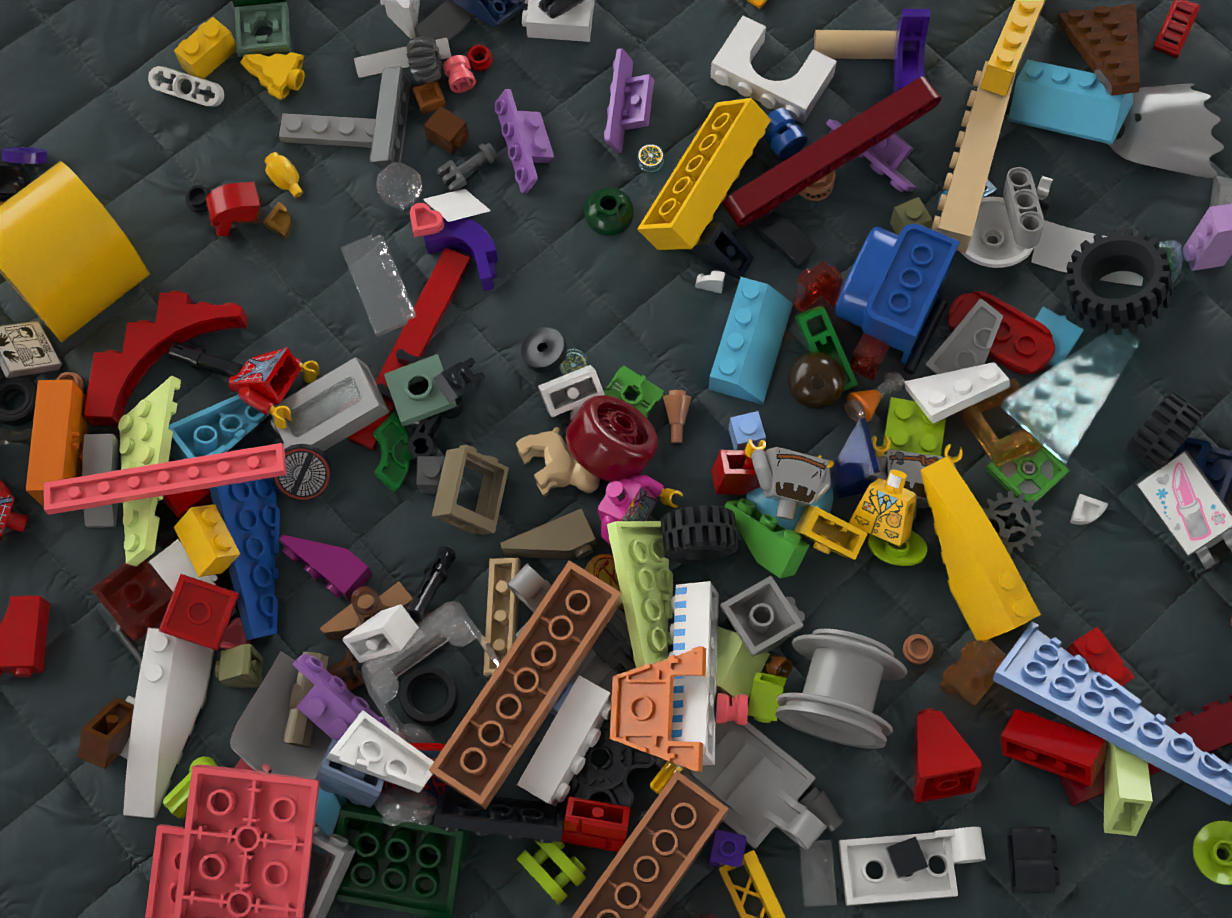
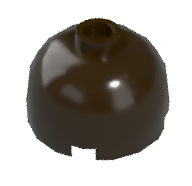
M812 351L801 355L791 366L788 372V386L791 395L799 404L807 408L822 409L831 406L840 398L845 388V374L842 366L834 357L825 352Z

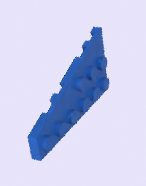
M273 477L209 488L212 502L216 505L240 552V555L229 566L234 592L239 593L237 604L246 641L277 634L278 598L275 596V580H278L279 569L275 568V555L279 553L280 509L277 507V492H280V490L275 485Z

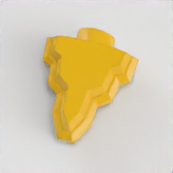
M293 52L287 55L275 53L269 57L262 54H244L240 61L241 65L250 75L259 78L260 85L268 89L269 95L279 100L285 99L291 89L298 91L304 82L305 73L302 70L304 56Z

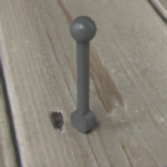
M118 621L113 622L110 630L120 636L138 660L139 668H141L142 656L124 633L123 624Z

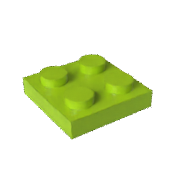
M891 397L882 446L885 444L886 435L890 440L889 449L941 456L946 418L932 424L915 401Z

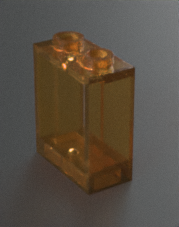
M1015 378L1009 380V388L962 410L963 419L996 467L1049 444L1050 426ZM1012 400L1029 424V427L998 439L981 412Z

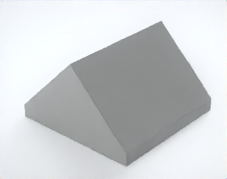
M772 576L720 604L721 609L752 657L773 651L804 626Z

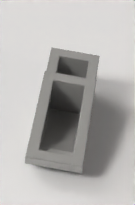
M84 434L82 476L118 470L120 441L114 434ZM118 503L84 509L85 526L87 528L116 527Z

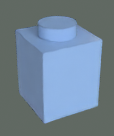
M758 411L730 418L729 434L734 450H745L749 439H752V443L756 447L760 440H766Z

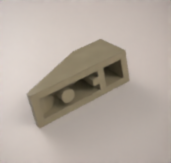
M581 508L500 543L504 557L572 559L577 557V559H581L593 552V549L596 548V539Z

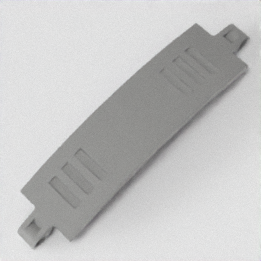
M528 563L507 584L508 588L533 613L552 587ZM617 608L609 622L627 640L626 643L632 648L626 616ZM525 625L516 633V638L519 636ZM620 648L612 655L625 667L626 671L636 668V665L626 658V655ZM591 649L573 675L570 683L574 685L580 675L612 694V677L617 675V673ZM734 721L716 724L715 765H702V772H696L686 767L681 771L682 775L729 808V812L722 823L734 833L745 835L746 843L754 849L759 846L773 828H778L802 848L808 850L828 826L823 824L806 806L798 803L799 797L815 780V777L748 721L747 725H737ZM657 757L655 765L661 769L667 760Z

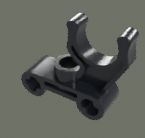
M399 349L396 352V358L400 364L409 365L422 360L419 357L408 354L403 349ZM423 379V381L417 382L408 388L409 392L413 395H422L427 391L429 382L427 379ZM378 384L377 386L383 399L394 404L390 390L384 384ZM462 396L455 399L456 407L407 425L415 430L408 443L410 458L415 465L418 463V456L436 457L432 439L444 418L453 419L462 413ZM427 447V452L418 454L417 449Z

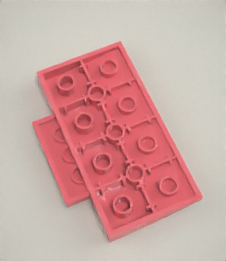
M202 764L192 766L185 827L161 824L156 829L145 918H304L320 780Z

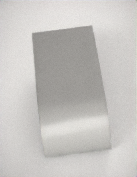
M1015 167L1007 173L1003 197L1016 244L1022 248L1030 249L1037 246L1040 241L1044 218L1031 172L1023 167Z

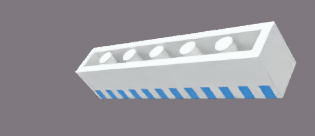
M710 581L676 585L675 596L671 599L672 611L675 615L674 623L670 626L673 651L670 652L669 656L680 655L698 646L707 648L706 676H676L674 678L672 741L702 742V765H715L719 593Z

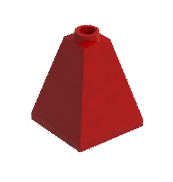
M932 708L919 711L915 722L914 802L920 803L974 793L982 769L980 759L942 711H935Z

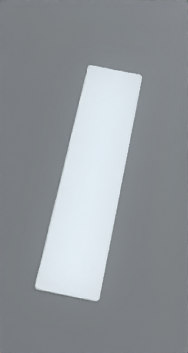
M448 39L435 40L437 47H439L441 59L450 58L451 52ZM407 46L354 58L358 77L382 73L384 68L410 67L406 55L408 53Z

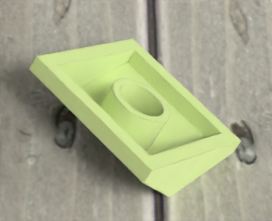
M718 627L716 692L727 694L729 697L744 694L748 695L749 698L757 672L762 671L770 654L766 652L752 657L737 632Z

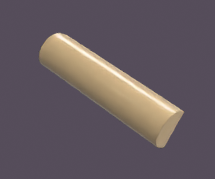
M815 30L814 50L832 59H894L896 31Z
M494 558L489 561L483 675L487 678H491L517 639L515 635L518 627L519 598L508 588L507 584L520 571L521 560L519 558Z

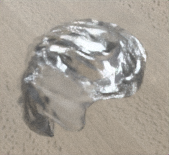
M393 162L377 175V192L386 204L400 211L418 201L423 191L421 176L413 168L403 163Z

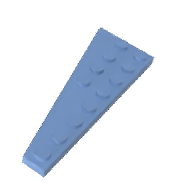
M1030 623L996 670L993 681L1231 805V766L1216 755H1211L1207 751H1201L1195 746L1192 741L1193 738L1185 732L1181 735L1165 724L1166 718L1159 713L1154 716L1140 706L1142 702L1140 699L1106 674L1102 675L1100 672H1094L1088 667L1086 659L1079 654L1074 657L1061 647L1062 642L1056 637L1048 638L1038 630V624Z

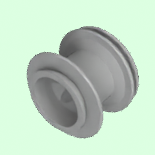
M817 629L810 635H801L794 638L792 642L794 649L805 658L811 660L803 693L789 692L777 696L776 701L780 706L775 714L777 718L796 730L830 742L868 749L885 747L887 742L886 736L891 735L893 729L886 720L873 714L881 680H899L908 673L906 667L894 658L893 651L874 639L837 629Z

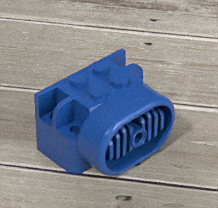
M919 224L905 226L899 235L881 227L872 228L842 288L835 308L836 317L861 327L865 335L880 342L878 348L884 350L886 345L903 351L901 363L906 364L949 272L960 241Z

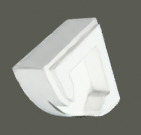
M712 271L711 275L706 276L702 273L697 277L695 288L722 294L725 273Z
M1079 494L1070 523L1083 525L1097 520L1106 510L1108 503Z

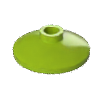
M911 531L910 538L900 547L872 534L868 538V546L871 552L879 559L893 565H915L923 561L927 554L926 542L914 531Z
M1214 821L1205 825L1199 830L1193 842V857L1198 869L1209 880L1221 885H1232V822ZM1218 849H1222L1225 851V860H1221L1220 858H1218Z

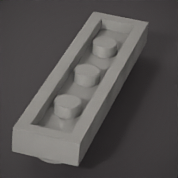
M283 113L279 139L285 143L372 148L376 119Z

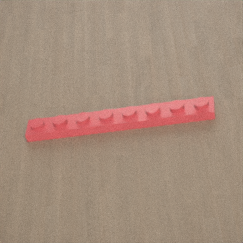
M282 443L45 482L44 511L51 515L287 475L284 446Z

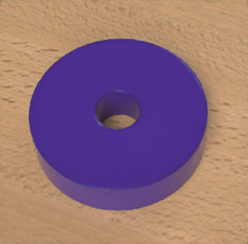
M25 147L1 149L2 161L24 164L47 162V150Z

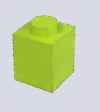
M757 672L753 680L748 715L754 716L753 718L756 721L763 723L777 722L778 718L775 714L780 706L776 699L777 696L784 693L787 678Z

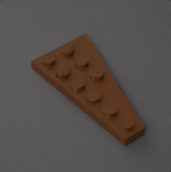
M1136 4L1113 7L1097 6L1094 9L1084 11L1073 9L1068 13L1059 14V26L1111 96L1139 92L1140 72Z

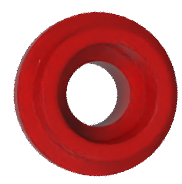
M484 45L473 46L466 56L470 63V68L475 71L486 70L493 62L491 51Z

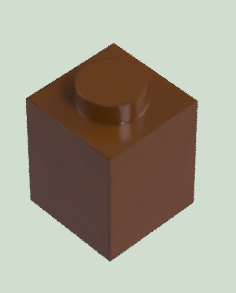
M442 106L424 124L427 139L452 155L458 148L464 147L469 137L466 122Z

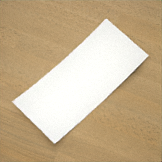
M1044 220L1041 238L1038 245L1034 247L1031 262L1067 273V263L1072 262L1071 255L1074 250L1081 252L1080 244L1085 240L1090 244L1093 243V235L1096 234ZM1117 271L1104 276L1100 280L1142 286L1143 277L1130 271Z

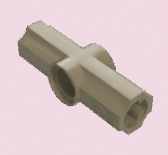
M303 652V654L307 653L317 657L323 663V668L327 670L329 656L315 652ZM300 671L298 672L297 681L293 684L288 707L290 713L286 723L283 743L309 748L314 722L303 714L297 706L314 687V684Z

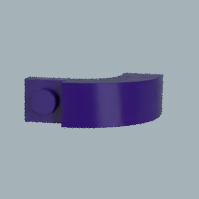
M902 9L900 21L897 23L895 38L894 93L924 76V52L930 21V9Z
M467 217L451 222L443 218L444 227L440 232L424 236L428 254L443 251L446 247L463 251L471 256L477 265L483 291L494 289L492 279L497 278L494 263L498 262V256L492 238L482 226Z

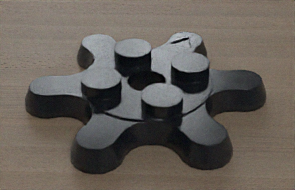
M609 719L600 727L601 735L597 743L587 750L584 756L586 761L582 770L577 775H573V785L566 797V803H568L569 796L589 800L593 794L604 792L609 795L612 804L631 807L634 803V794L627 783L629 773L636 768H650L656 763L657 756L609 739ZM599 750H606L610 759H608L604 766L597 767L594 763L595 753Z

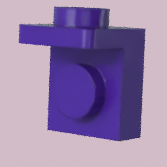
M715 830L708 865L720 868L723 864L740 868L743 861L746 836Z

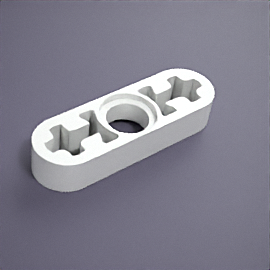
M157 66L149 72L148 81L155 90L210 107H216L224 100V90L215 82L168 67ZM163 75L165 78L173 79V83H162L158 80V76ZM185 79L190 80L192 84V90L188 94H184L181 90V83ZM200 89L211 90V92L215 93V97L209 99V96L199 94Z

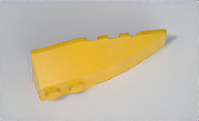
M944 457L921 469L920 472L928 504L932 509L935 521L933 523L935 533L939 537L942 552H940L942 561L946 565L949 580H947L949 589L977 643L1006 633L1040 616L1041 614L997 532L949 458Z

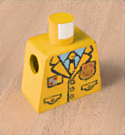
M892 469L887 480L878 478L871 483L852 515L849 524L899 547L905 543L911 536L917 498L914 492L903 488L907 474Z

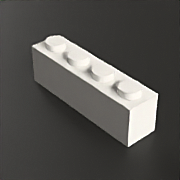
M579 675L517 785L553 806H557L558 802H563L569 793L570 786L568 784L573 775H577L585 764L586 759L584 756L587 750L597 743L601 735L600 727L605 719L608 720L611 717L612 694Z

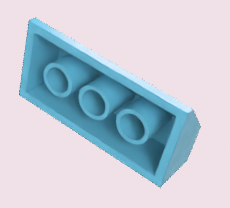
M1027 59L1016 80L1009 122L1112 145L1134 103L1133 93L1111 96L1095 73Z
M744 277L740 278L712 367L708 390L764 404L793 306L791 301L769 284Z

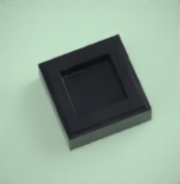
M916 836L885 848L897 879L928 868Z

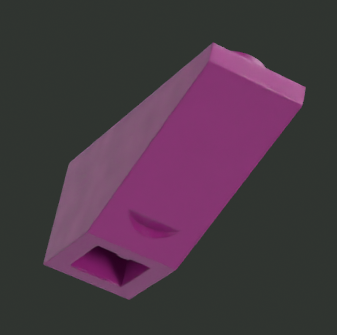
M282 535L279 539L285 547L282 552L293 562H296L298 559L306 565L304 570L317 581L321 577L328 584L325 588L338 599L342 595L350 601L353 592L357 588L362 587L373 575L369 567L346 548Z

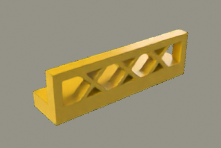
M754 850L743 855L742 865H744L749 875L746 888L734 885L728 875L729 871L737 867L725 865L718 869L740 918H757L745 912L743 905L747 894L760 899L763 908L759 918H763L765 912L768 918H786ZM751 882L756 890V893L749 890ZM736 890L744 893L741 901Z

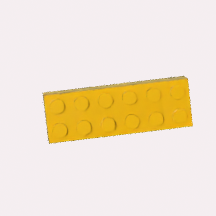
M752 98L717 102L637 228L657 250L693 249L700 241L702 232L712 221L713 214L720 203L725 200L727 191L739 177L740 170L752 156L754 147L759 139L764 136L765 129L771 121Z

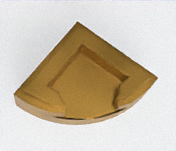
M281 202L274 207L263 221L266 228L284 239H287L290 235L292 228L291 217Z

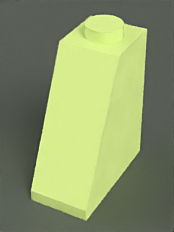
M1109 742L1106 748L1104 833L1137 836L1153 802L1148 762Z

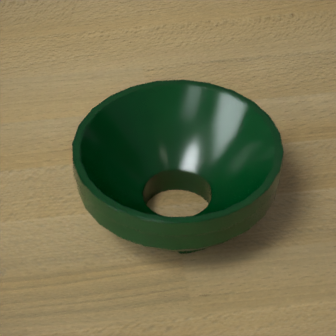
M602 188L595 191L587 199L584 208V217L587 225L594 232L601 235L612 236L625 231L631 224L634 216V208L629 196L616 188ZM605 199H612L617 203L616 207L612 210H605L600 204Z

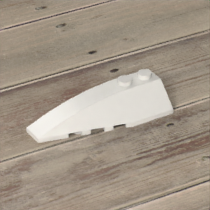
M148 628L137 684L128 749L124 816L156 818L163 802L162 800L171 783L170 778L176 764H179L181 760L182 750L188 736H191L195 727L194 722L197 715L205 704L215 650L161 633L156 628Z

